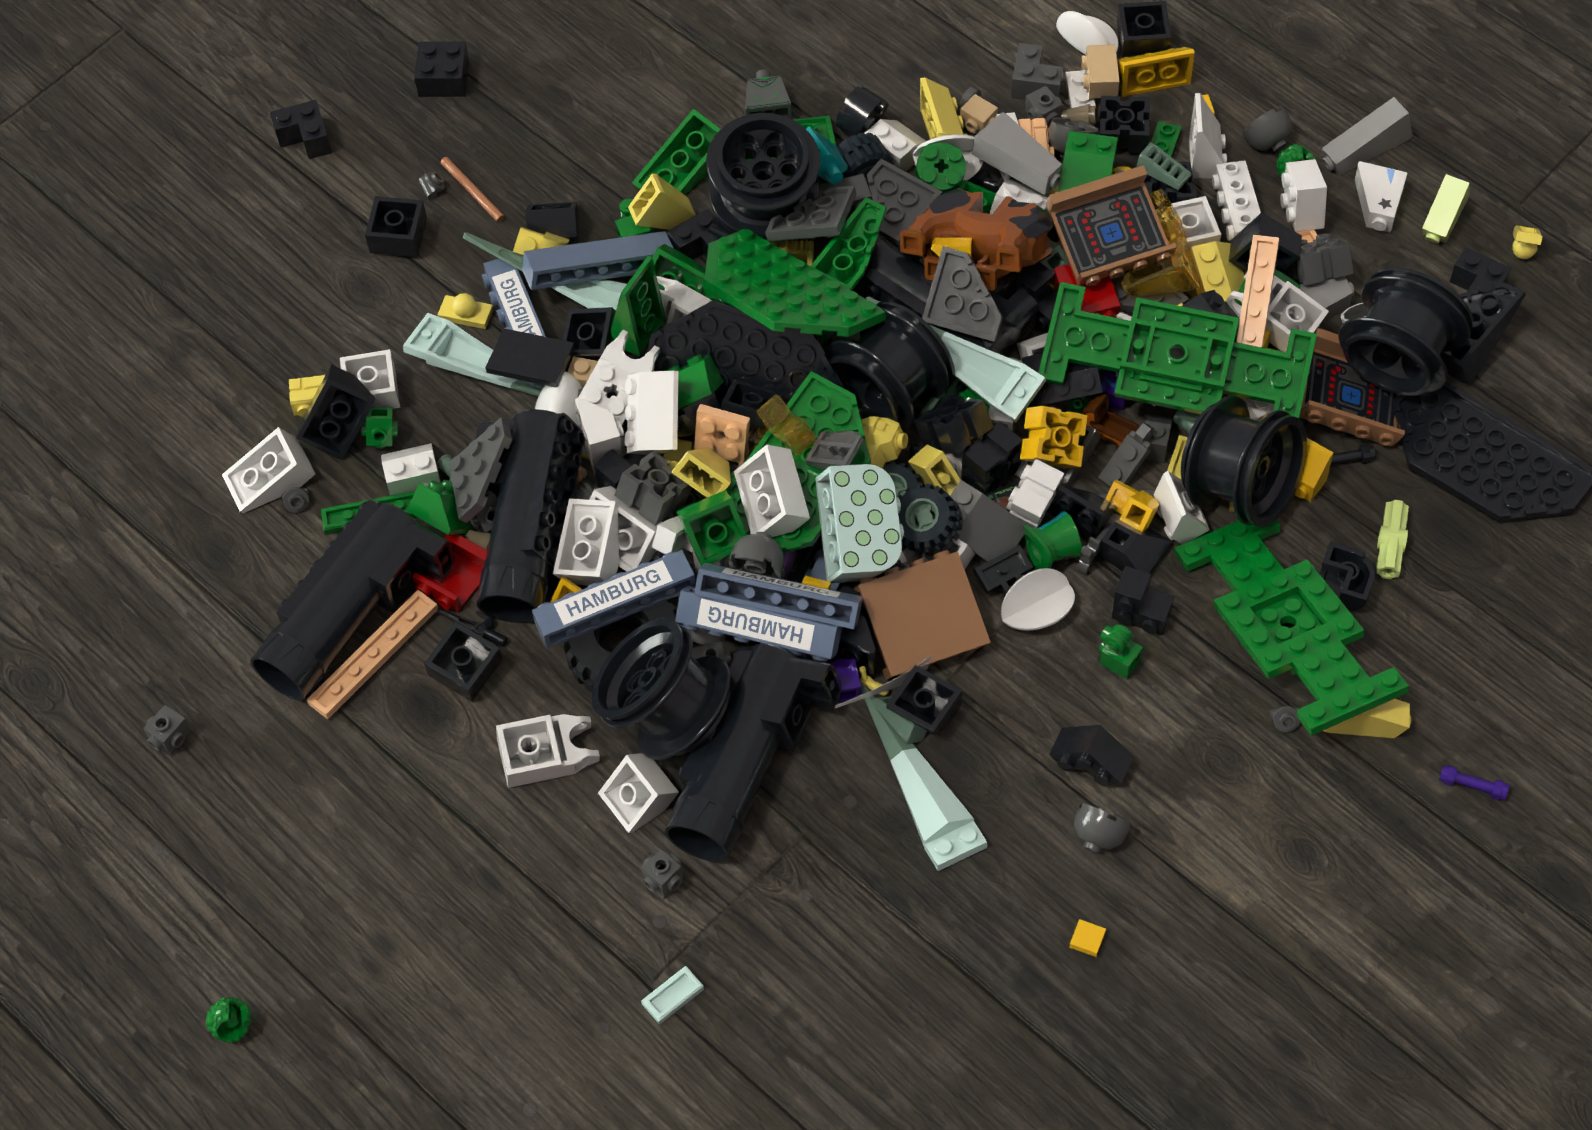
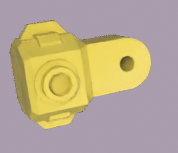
M875 416L861 420L871 465H876L883 469L886 462L898 459L901 450L905 449L908 444V435L901 430L900 424L890 418Z

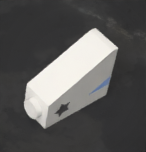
M1359 161L1355 184L1366 227L1391 233L1407 172Z

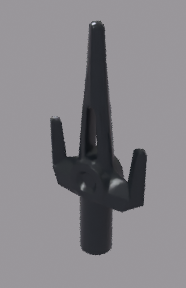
M437 609V613L453 622H458L484 639L486 638L500 646H504L507 642L506 636L491 630L494 625V618L481 611H476V614L485 621L475 622L443 609ZM463 622L473 625V627H470L464 624Z

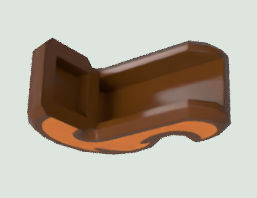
M1104 393L1096 394L1083 409L1082 414L1088 415L1087 425L1103 434L1100 440L1113 442L1117 450L1126 436L1132 430L1136 432L1140 426L1108 410L1109 395Z

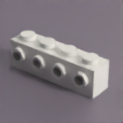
M1246 161L1216 164V174L1212 175L1213 189H1218V206L1223 207L1221 210L1222 221L1228 225L1226 226L1228 241H1231L1261 213Z

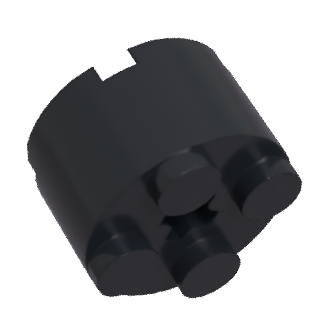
M858 86L844 101L843 104L846 108L843 113L839 111L835 125L850 136L865 133L880 119L887 120L884 114L889 103L867 88Z

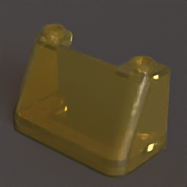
M1162 188L1150 193V198L1168 243H1175L1177 248L1172 258L1166 262L1157 263L1155 261L1138 271L1133 269L1127 270V274L1124 275V281H1121L1122 287L1126 295L1131 294L1133 298L1194 290L1200 287L1181 219Z

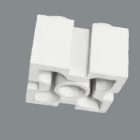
M1035 459L1032 466L1027 464L1018 487L1015 486L1008 499L1009 502L1006 509L1010 510L1009 513L1030 528L1039 527L1056 495V488L1061 484L1064 473Z

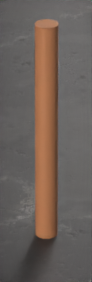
M444 157L441 160L442 166L498 223L505 219L501 211L448 157Z

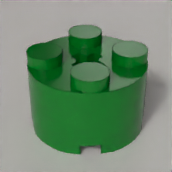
M934 143L925 146L918 157L914 177L942 191V194L949 190L957 189L962 183L966 171V162L962 151L948 143ZM938 169H942L943 173H938Z

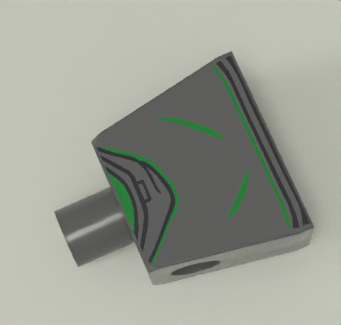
M762 69L756 72V78L747 81L746 115L774 113L792 119L791 101L780 76L770 77V72Z

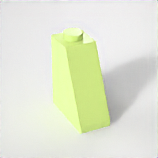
M1447 174L1445 175L1422 228V235L1425 236L1426 240L1436 244L1447 242L1469 198V182Z

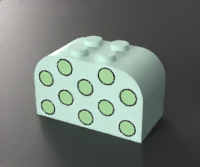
M862 464L828 467L815 478L827 581L831 583L859 582L862 578L876 577L897 562L902 550L901 540L904 537V529L902 524H899L898 513H900L901 504L900 499L896 497L894 482L884 469L876 465Z

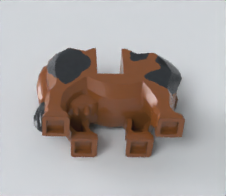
M957 188L935 198L925 212L916 217L913 224L907 230L901 231L898 246L900 252L919 256L924 255L926 280L933 281L940 257L931 250L932 241L935 238H972V260L988 290L993 291L997 287L998 278H1003L1012 271L1020 272L1022 268L1041 262L1051 256L1052 243L1047 237V232L1051 230L1053 224L1050 214L1037 204L1017 202L1010 196L1005 197L993 214L983 213V192L970 193Z

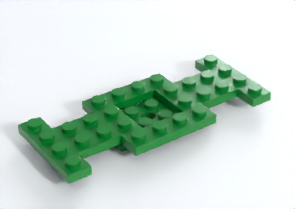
M1060 282L1038 372L1045 377L1046 383L1063 386L1068 362L1119 372L1114 397L1201 414L1210 405L1221 400L1222 394L1275 404L1273 412L1283 410L1291 416L1299 418L1317 333L1291 328L1287 350L1282 352L1234 342L1239 318L1138 297L1136 298L1131 321L1081 311L1086 287ZM1174 348H1180L1184 351L1185 355L1181 359H1174L1171 357L1170 351Z
M1238 520L1174 548L1175 557L1187 572L1211 562L1233 592L1213 600L1214 608L1266 677L1270 679L1286 671H1289L1292 676L1297 674L1315 697L1316 702L1297 710V718L1311 736L1409 693V685L1394 667L1369 677L1348 651L1345 645L1363 638L1364 629L1307 559L1283 569L1261 540L1280 532V524L1277 521L1266 527H1258L1255 525H1244ZM1292 623L1295 626L1292 628H1288L1282 626V624Z

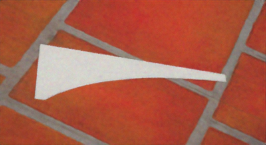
M932 656L926 658L917 666H921L930 662ZM928 665L922 666L920 668L927 670ZM911 670L876 689L840 703L835 708L899 687Z

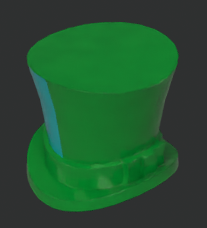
M1061 512L1054 519L1039 528L1035 527L1032 529L1028 525L1023 526L1026 545L1034 571L1051 568L1052 564L1056 561L1082 556V545L1076 525L1067 512Z

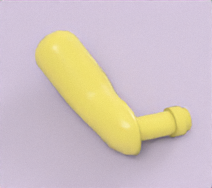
M864 666L859 668L861 673L860 682L869 690L884 685L867 676ZM889 690L879 693V695L886 696Z

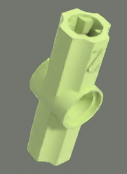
M1400 500L1386 502L1383 525L1380 527L1377 549H1379L1376 573L1385 579L1399 577L1402 555L1405 552L1408 530H1406L1409 506Z

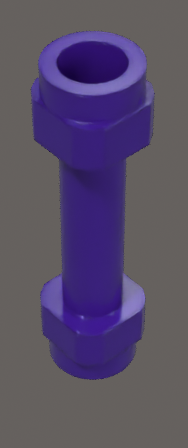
M1443 765L1439 781L1450 786L1454 782L1491 793V798L1497 800H1505L1509 789V784L1504 783V781L1496 779L1495 783L1476 778L1457 772V767Z

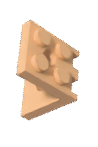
M700 404L696 416L694 450L710 448L725 460L739 463V468L752 453L763 431V425L749 432V417Z

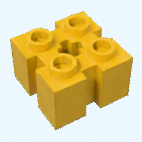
M1046 406L1027 408L1024 429L1029 430V438L1022 440L1020 460L1034 462L1035 459H1038L1043 463L1047 462L1049 466L1063 469L1081 467L1084 446H1079L1078 443L1079 437L1085 436L1088 415L1074 412L1061 413L1060 409Z

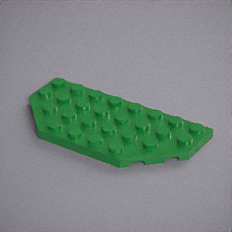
M741 229L734 234L721 237L709 243L704 288L773 331L785 332V327L801 329L800 333L822 335V330L838 331L837 336L848 337L886 320L885 311L876 306L875 303L866 300L856 292L849 290L839 282L822 274L821 271L805 264L804 261L795 258L749 229Z
M812 371L747 458V460L750 459L765 445L791 449L810 519L794 532L772 537L780 545L783 552L813 546L822 534L815 478L823 470L805 462L820 433L823 431L828 433L840 431L858 432L864 440L850 465L871 464L855 394ZM734 476L726 491L734 502L746 534L750 535L743 503Z

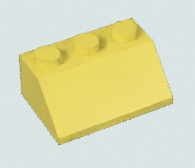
M920 78V111L929 138L933 139L955 134L967 135L963 134V120L961 115L957 116V102L955 97L951 98L949 89L928 78Z
M1213 241L1191 247L1186 258L1198 295L1215 290L1227 302V298L1233 291H1239L1245 275L1243 269L1229 262L1231 243Z

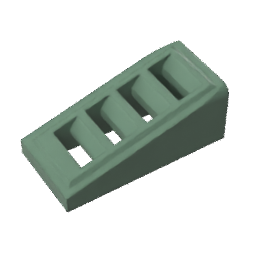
M1149 143L1139 155L1136 167L1144 165L1149 176L1177 190H1180L1191 177L1190 171L1153 143Z
M892 696L874 698L873 705L906 743L921 742L927 732L925 729L886 708Z

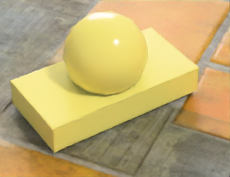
M1518 225L1514 226L1513 237L1515 240L1512 245L1514 255L1520 259L1532 258L1537 252L1538 245H1541L1543 236L1540 230Z
M461 293L455 297L445 295L438 312V317L447 319L452 323L486 330L494 309L493 305L477 302L472 295L467 293Z

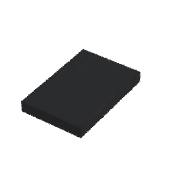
M503 328L485 369L489 374L558 387L560 379L573 355L575 345L573 342Z

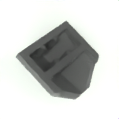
M823 431L818 436L805 462L823 471L830 466L850 465L864 439L858 432L854 431L834 433Z

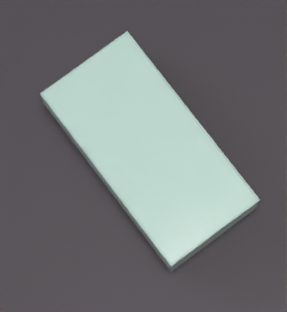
M685 966L641 1000V1003L660 1025L704 990V986Z

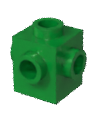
M371 407L366 416V421L361 426V436H366V446H373L374 448L392 446L393 437H398V421H393V407Z

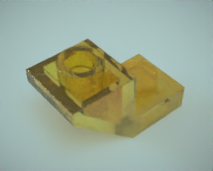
M774 395L756 411L770 432L791 449L795 455L802 453L817 439L805 420L794 416L779 395Z

